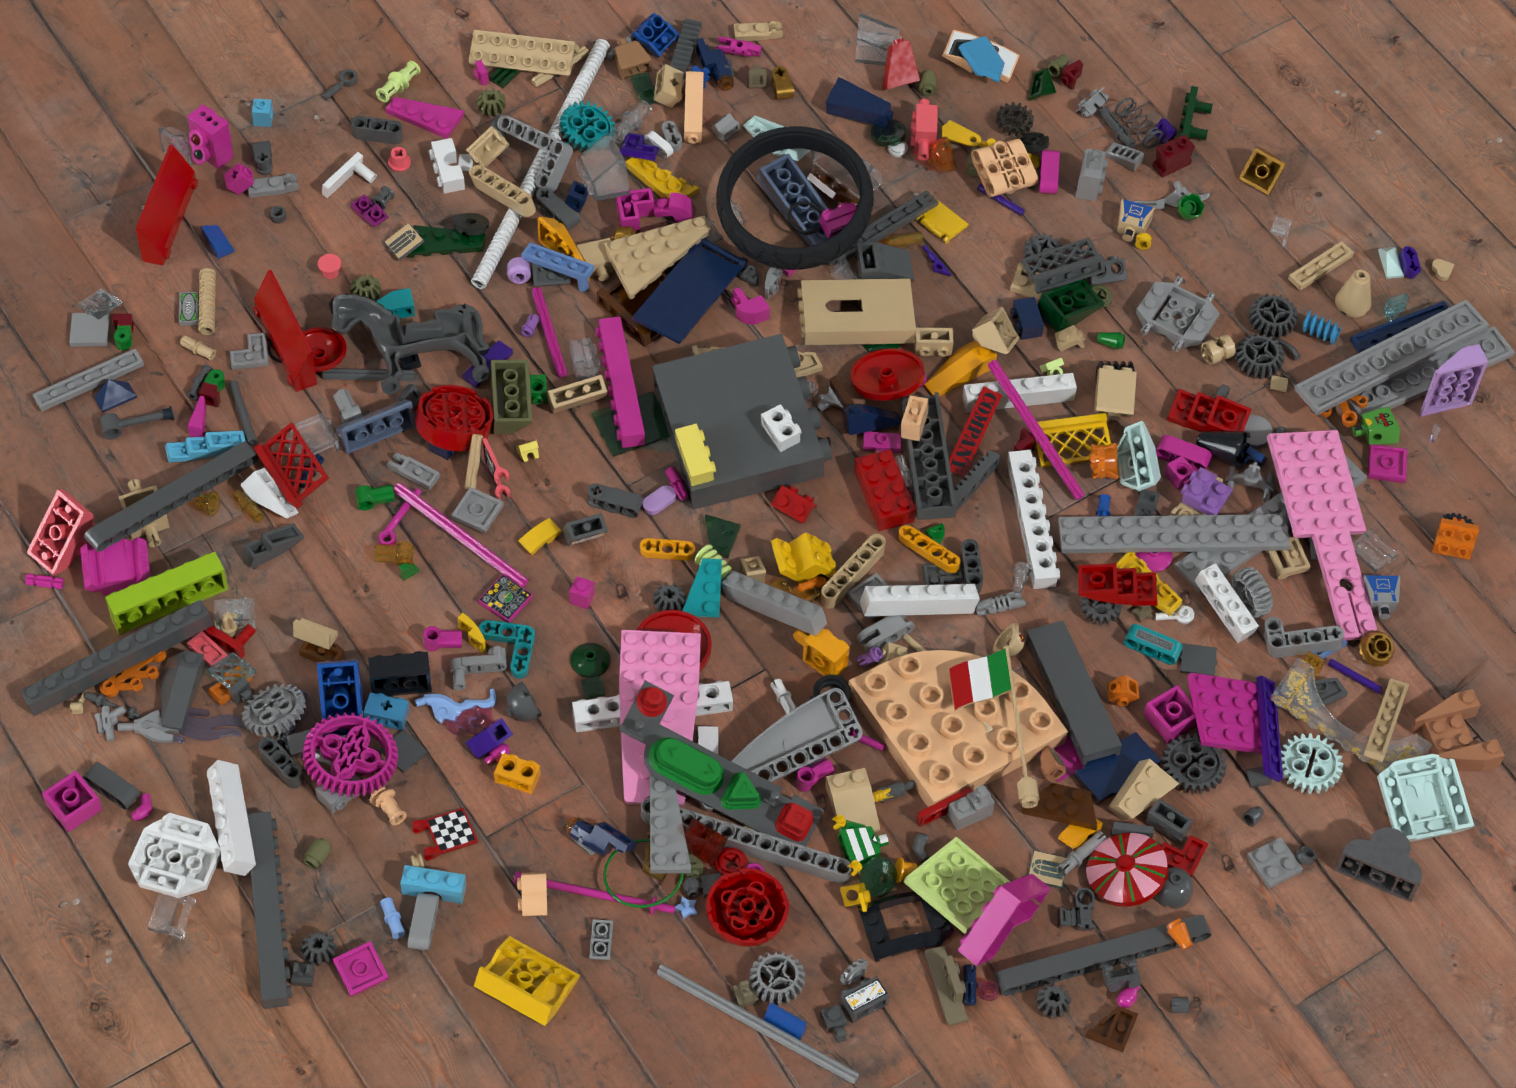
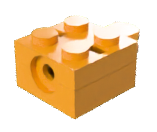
M823 628L816 636L800 629L794 632V639L804 646L802 661L823 676H840L848 667L850 647L845 641L833 636L832 632L828 629Z

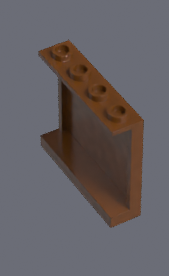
M662 272V275L652 283H649L644 290L641 289L635 294L633 299L628 297L621 282L608 291H605L603 288L597 291V303L612 317H621L622 326L644 347L660 337L661 334L634 321L633 315L668 274Z

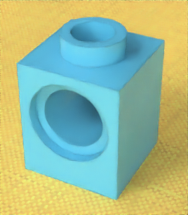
M254 99L252 107L253 125L271 127L274 114L272 100Z

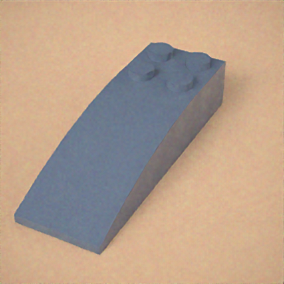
M789 153L759 168L756 177L757 181L787 221L790 208L797 202L808 201L814 203L822 212L828 209ZM799 205L791 212V220L800 230L812 231L820 225V214L810 205ZM822 228L814 234L805 235L798 233L809 246L828 240Z

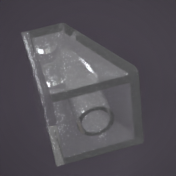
M859 13L855 63L886 65L888 46L894 44L893 40L902 38V36H899L900 29Z

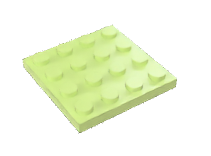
M957 837L910 873L904 880L906 885L964 934L972 929L971 924L977 917L980 918L983 913V906L988 901L991 902L994 897L993 892L997 886L1010 882Z

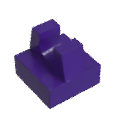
M1161 118L1155 126L1163 134L1160 140L1163 144L1167 143L1170 139H1174L1177 135L1167 119ZM1157 133L1155 135L1157 139L1159 138L1160 133Z

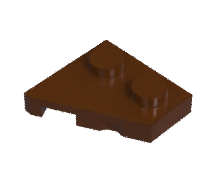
M305 641L299 650V655L315 662L340 661L344 656V650L335 643L332 644L330 649H326Z
M1118 1006L1109 1016H1105L1100 1020L1099 1024L1094 1028L1089 1029L1085 1037L1123 1052L1138 1013Z

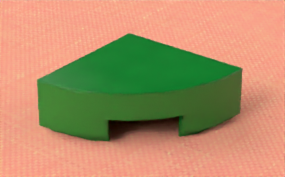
M943 523L931 527L925 532L929 538L938 544H941L944 539L945 528Z
M414 563L399 565L400 577L403 581L420 571Z

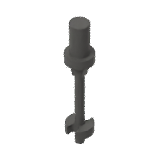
M89 691L85 694V699L95 702L97 706L120 707L111 703L102 694L96 695ZM131 707L130 710L125 708L126 713L129 714L128 718L140 717L141 714L136 712L137 708Z

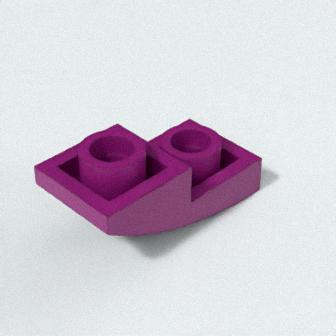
M365 194L352 202L350 206L365 222L374 228L389 217L378 204L374 205Z

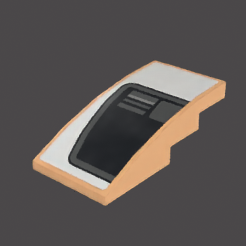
M953 30L942 56L972 73V68L958 47L963 43L981 37ZM990 41L1005 63L1000 80L1008 83L1020 55Z

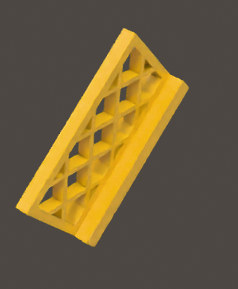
M1106 413L1038 422L1047 438L1051 440V444L1055 442L1062 447L1058 452L1059 456L1064 449L1073 454L1069 459L1060 456L1065 465L1090 462L1088 459L1090 455L1084 457L1078 453L1082 446L1091 452L1092 447L1085 443L1089 437L1097 441V445L1106 446L1111 444L1106 423ZM1103 429L1104 436L1101 439L1092 434L1094 430ZM1082 431L1087 437L1084 441H1081L1074 436L1076 432ZM1059 434H1065L1069 437L1065 444L1056 439ZM1071 439L1080 444L1076 451L1067 446ZM1036 441L1035 445L1040 468L1052 467L1053 465L1050 461L1044 462V451H1042Z

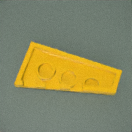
M632 157L625 161V167L661 198H670V193H680L691 198L699 193V187L696 185L692 187L687 184V180L672 176V172L667 169L658 168L657 164L650 160Z

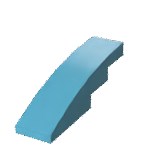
M243 431L206 432L205 437H188L185 442L166 443L165 450L169 463L192 461L219 456L240 443L246 442Z

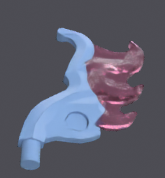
M490 689V698L486 700H465L463 703H457L441 694H425L424 697L415 699L416 707L425 704L430 706L435 719L440 724L443 721H447V728L452 734L459 735L457 727L470 734H476L477 731L473 729L474 727L486 728L495 721L492 718V707L496 704L494 689Z

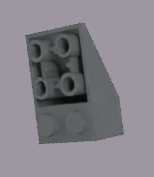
M878 242L857 243L855 257L859 279H910V281H914L909 250Z

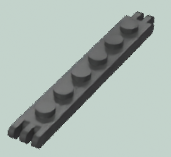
M926 190L869 224L857 243L878 242L933 209L939 202ZM857 243L842 256L828 264L830 266L836 263L840 265L855 256Z

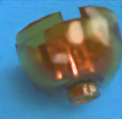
M946 136L935 140L929 148L930 154L927 159L929 165L933 164L937 171L943 173L957 170L949 138Z

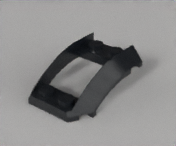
M915 891L891 895L869 902L866 912H863L862 907L858 906V911L876 962L888 956L893 957L916 949L934 946L941 947L943 941L954 932L951 922ZM921 901L931 931L890 940L881 910L900 904Z

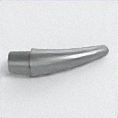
M1275 339L1288 351L1294 360L1300 359L1301 356L1293 345L1284 340Z

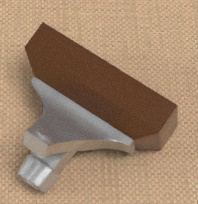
M835 375L830 378L829 392L818 396L821 402L817 404V407L821 411L832 406L843 410V407H848L854 404V402Z

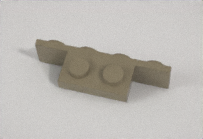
M944 946L925 950L924 954L947 1025L951 1026L968 1022L962 1002L963 995L966 993L964 981L959 979L960 969L958 963L954 962L952 955L947 956Z

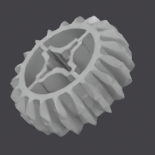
M1246 567L1236 571L1231 578V586L1252 617L1258 618L1268 614L1273 607V598L1262 574H1259L1258 570H1255L1253 567Z
M774 950L773 955H770L767 951L765 958L760 955L758 962L754 961L753 968L750 969L751 976L749 977V982H753L751 988L756 989V996L762 995L763 1002L769 999V1003L777 1001L780 1006L782 1000L788 1004L790 998L795 1000L797 994H801V987L805 986L804 979L806 975L803 972V965H799L798 958L792 960V953L785 956L784 950L781 954H777V951ZM787 969L792 973L794 981L786 974ZM761 974L769 981L768 986L763 983L760 977Z

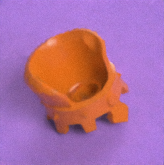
M1114 442L1106 446L1091 444L1092 450L1088 459L1093 470V480L1106 477L1117 480L1119 478L1117 443Z

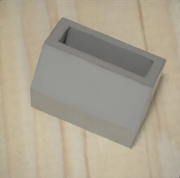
M728 113L710 126L716 137L725 142L739 130V122Z

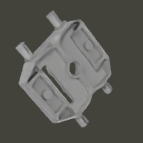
M1177 276L1173 283L1155 282L1136 310V314L1143 326L1140 334L1146 336L1148 331L1154 334L1165 335L1171 342L1175 343L1172 349L1174 351L1176 349V352L1181 347L1187 348L1201 345L1220 314L1211 303L1213 298H1215L1214 293L1209 292L1206 298L1203 299L1179 287L1181 282H1183V278ZM1170 297V300L1168 301L1162 312L1159 314L1157 319L1153 320L1158 311L1160 310V308L1162 307V305L1164 304V302L1166 301V299ZM1178 315L1181 317V319L1177 320L1174 319L1172 316Z

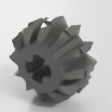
M666 582L665 586L659 585L658 590L654 591L653 604L656 605L657 611L681 610V607L685 605L686 595L685 592H682L681 586L676 587L675 582L672 585Z
M317 929L315 935L309 932L308 938H303L301 952L304 953L303 958L309 960L310 964H314L317 961L318 965L321 966L322 961L329 963V957L334 958V950L337 949L332 935L328 936L326 931L320 934Z
M1053 982L1051 987L1045 984L1043 990H1038V997H1036L1035 1003L1038 1004V1011H1044V1017L1050 1014L1053 1020L1056 1014L1061 1018L1064 1012L1067 1013L1069 1011L1071 998L1068 997V990L1062 991L1063 985L1057 988Z

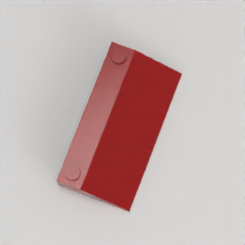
M171 144L167 149L136 226L142 261L164 266L166 259L170 257L171 246L192 193L198 186L195 171L174 145Z
M272 269L268 270L254 298L255 307H253L256 318L260 317L288 374L286 377L289 385L294 386L296 392L317 385L313 351Z

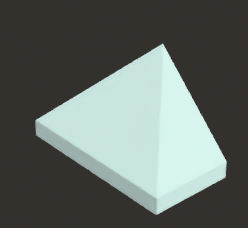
M1379 248L1378 252L1386 279L1404 278L1397 248Z

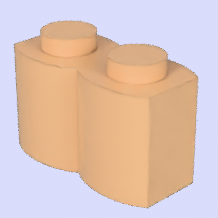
M546 872L521 873V878H517V889L522 890V898L518 899V911H522V916L547 915Z

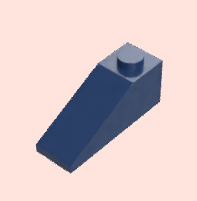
M851 404L848 407H843L844 428L849 436L901 425L902 422L897 412L863 404Z

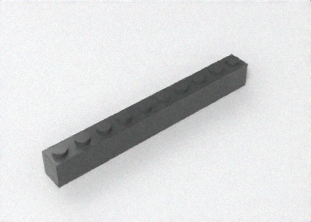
M200 599L20 691L33 716H36L213 626V621Z
M271 811L247 814L256 865L251 869L262 1004L264 1009L289 1006L288 998H292L291 985L287 986V979H291L290 968L285 966V960H289L288 947L284 948L283 941H287L286 928L282 929V922H285V912L280 910V904H284L283 891L279 892L278 887L282 885L281 873H277V867H281L280 856L275 854V849H279L278 836L274 837V831H277L276 818L272 819Z

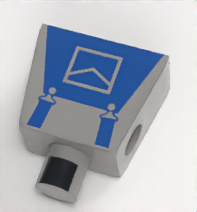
M1364 575L1363 581L1372 612H1378L1379 618L1382 620L1389 619L1391 617L1390 612H1394L1399 603L1400 576Z

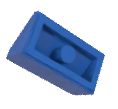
M218 225L201 226L202 235L218 259L235 252Z
M773 1003L769 1004L763 1020L801 1040L806 1032L807 1023Z

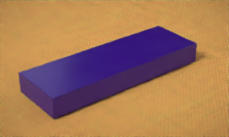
M498 340L489 349L488 353L483 356L487 360L489 370L491 368V360H507L513 354V349ZM472 365L462 375V378L475 388H478L483 382L478 383L474 381L472 375L474 367Z

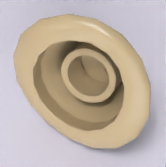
M1017 623L1010 624L1000 633L993 644V653L1003 650L1005 645H1009L1011 648L1009 650L1010 656L1017 655L1022 650L1025 639L1022 633L1019 632Z

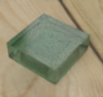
M600 676L581 680L585 700L605 696Z

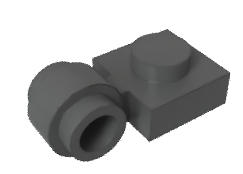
M721 874L700 876V882L695 877L685 879L683 884L685 894L688 897H696L702 891L703 897H707L712 885L721 877Z

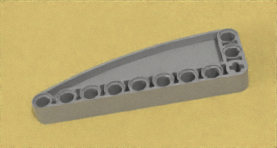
M833 688L800 705L779 719L748 744L731 762L756 775L759 772H765L768 775V781L773 783L799 771L802 767H807L857 743L862 737L863 732L844 692L839 688ZM831 694H835L839 697L838 703H834L830 700ZM839 712L846 713L848 716V720H841L839 718ZM851 731L852 733L855 732L856 735L853 737L849 736L848 733ZM831 738L839 741L838 747H833L830 744ZM812 747H819L822 752L821 755H815L812 752ZM801 755L804 763H796L794 756ZM778 763L784 764L786 771L779 772L776 765ZM699 802L700 807L703 811L712 812L715 810L714 808L707 806L702 802Z

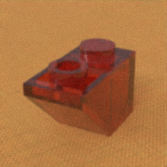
M694 818L690 821L685 832L694 856L711 866L722 852L728 839Z

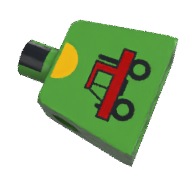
M1389 407L1362 414L1361 425L1352 427L1354 437L1364 435L1367 443L1370 445L1399 443L1400 428Z

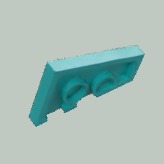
M702 559L682 611L696 617L719 618L722 559Z

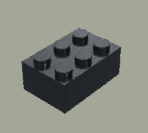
M417 651L410 654L397 653L390 656L377 655L368 658L372 693H382L389 697L432 692L428 652Z

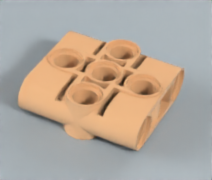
M1018 138L1006 142L997 141L994 145L973 150L971 153L972 162L986 193L990 197L1005 193L1012 194L1016 190L1034 186L1038 183V176L1023 142Z

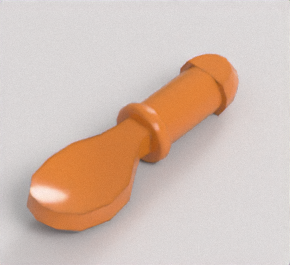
M820 576L815 577L807 582L799 583L796 586V590L804 592L807 589H813L814 586L822 588L826 584V579Z

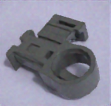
M1080 888L1076 891L1072 899L1074 908L1071 910H1065L1062 907L1057 910L1058 928L1076 926L1075 928L1078 931H1092L1096 925H1092L1091 911L1094 909L1095 897L1090 889ZM1084 894L1090 899V904L1084 905Z

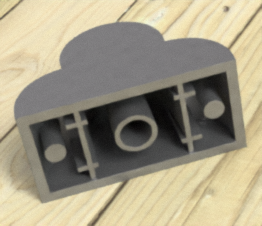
M1390 827L1375 831L1370 841L1356 839L1349 842L1345 846L1335 869L1338 873L1410 903L1422 880V871L1419 865L1412 858L1408 857L1410 853L1408 838L1401 831Z

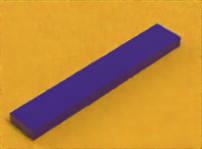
M1260 675L1256 678L1263 771L1265 776L1279 782L1283 780L1277 701L1274 700L1276 698L1275 682Z

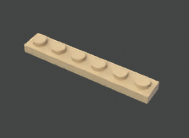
M1390 678L1364 756L1383 762L1409 684Z

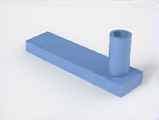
M531 242L521 254L522 258L528 262L577 279L580 292L589 290L588 279L595 270L594 265Z

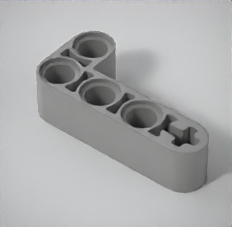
M1269 617L1265 621L1264 639L1268 654L1274 658L1311 654L1312 652L1335 651L1340 649L1343 644L1344 631L1339 626L1284 632L1282 621L1279 618Z

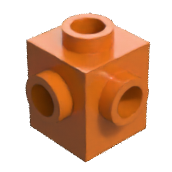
M1127 675L1117 677L1115 680L1107 683L1109 701L1120 707L1127 706L1129 703L1140 699L1138 681Z

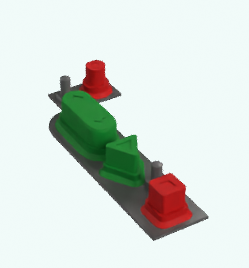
M645 680L619 731L646 745L643 757L644 765L648 772L656 779L758 832L806 847L824 810L795 794L792 799L781 795L780 793L783 788L660 725L674 695Z

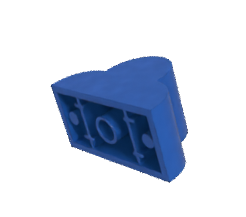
M358 659L317 662L322 719L327 720L329 715L335 718L337 713L343 716L344 712L347 715H351L354 712L355 716L362 714L364 718L363 681ZM351 729L336 730L328 734L343 736L347 735Z

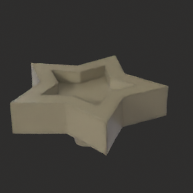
M1137 606V608L1131 611V614L1137 616L1140 622L1144 619H1153V615L1150 612L1151 606Z

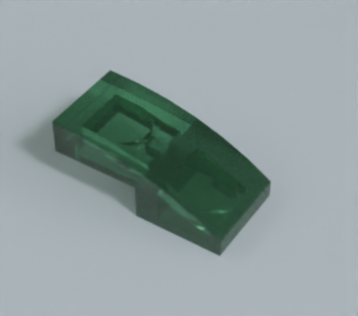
M648 72L631 76L633 87L642 106L659 103L654 100L655 86L652 85Z

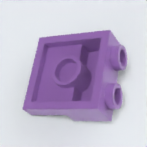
M1200 467L1198 471H1193L1190 477L1191 483L1184 485L1181 494H1183L1181 502L1206 515H1218L1231 495L1233 488L1216 480L1217 475Z

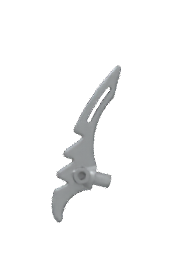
M1176 181L1174 183L1176 190L1163 199L1156 201L1137 200L1132 202L1154 207L1155 209H1164L1165 204L1177 207L1180 198L1183 195L1189 196L1191 192L1182 187L1180 181ZM1210 193L1198 196H1200L1201 200L1203 201L1210 196Z

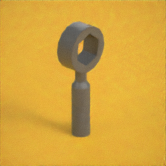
M352 69L343 70L340 73V83L335 84L326 91L322 98L326 101L338 92L342 86L351 87L356 85L358 81L357 73ZM346 76H353L351 80L344 79Z

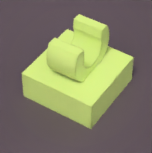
M1059 358L1041 365V372L1048 371L1047 376L1053 375V371H1056L1057 375L1063 374L1062 369L1059 367L1064 365L1063 359Z

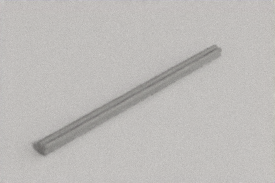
M661 964L658 968L657 975L848 1082L854 1084L859 1077L857 1071L666 965Z

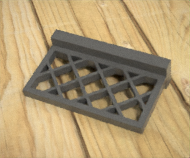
M1089 237L1021 259V263L1033 282L1034 290L1037 294L1105 272L1104 258L1097 252ZM1088 245L1086 250L1080 249V247ZM1066 251L1071 252L1070 255H1066V254H1062V253H1063V252H1066ZM1076 253L1083 254L1081 258L1074 256ZM1047 257H1054V259H1053L1052 261H1051V260H1047L1046 258H1047ZM1058 259L1066 260L1064 263L1057 262ZM1036 262L1037 264L1032 266L1028 265V263ZM1042 264L1049 265L1047 269L1040 267Z

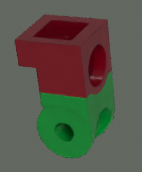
M113 314L114 327L117 329L114 333L116 347L122 351L128 350L132 346L133 316L132 314Z
M211 370L199 391V397L204 396L206 405L219 407L221 402L219 393L226 385L222 370Z

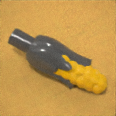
M914 780L905 783L903 781H896L887 786L879 787V790L873 792L874 802L882 801L883 803L905 795L907 793L906 790L916 787Z

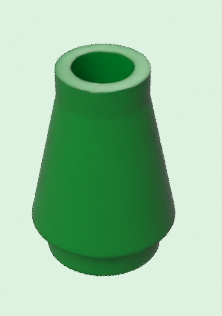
M1099 332L1097 343L1116 350L1123 349L1125 334H1121V332Z

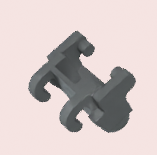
M1136 959L1128 962L1124 969L1113 970L1112 965H1103L1102 975L1104 977V984L1110 992H1116L1123 986L1136 988L1141 984Z

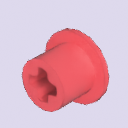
M395 147L391 151L388 165L394 171H405L410 167L411 159L404 148Z
M325 254L318 260V267L325 278L333 279L339 274L341 259L335 254Z

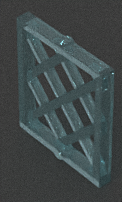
M234 652L207 670L209 674L228 689L243 678V673L247 674L244 676L246 680L256 674V670ZM233 658H235L240 663L233 662ZM223 665H231V669H223ZM233 666H240V670H233ZM243 666L248 668L250 671L243 670ZM215 672H221V676H218ZM223 672L231 673V677L223 676ZM233 673H240V677H233ZM225 680H231V684H228Z

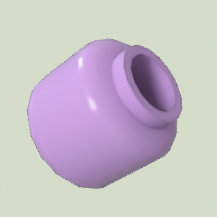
M522 257L511 259L507 265L509 280L515 284L527 282L531 277L530 263Z

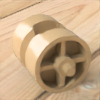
M1227 334L1215 338V341L1211 339L1203 342L1201 345L1202 357H1204L1209 365L1221 362L1222 359L1226 360L1234 357L1236 354L1235 343Z

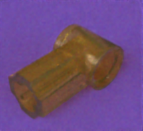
M401 541L397 545H376L375 562H394L397 565L403 563L412 564L414 545L407 541Z

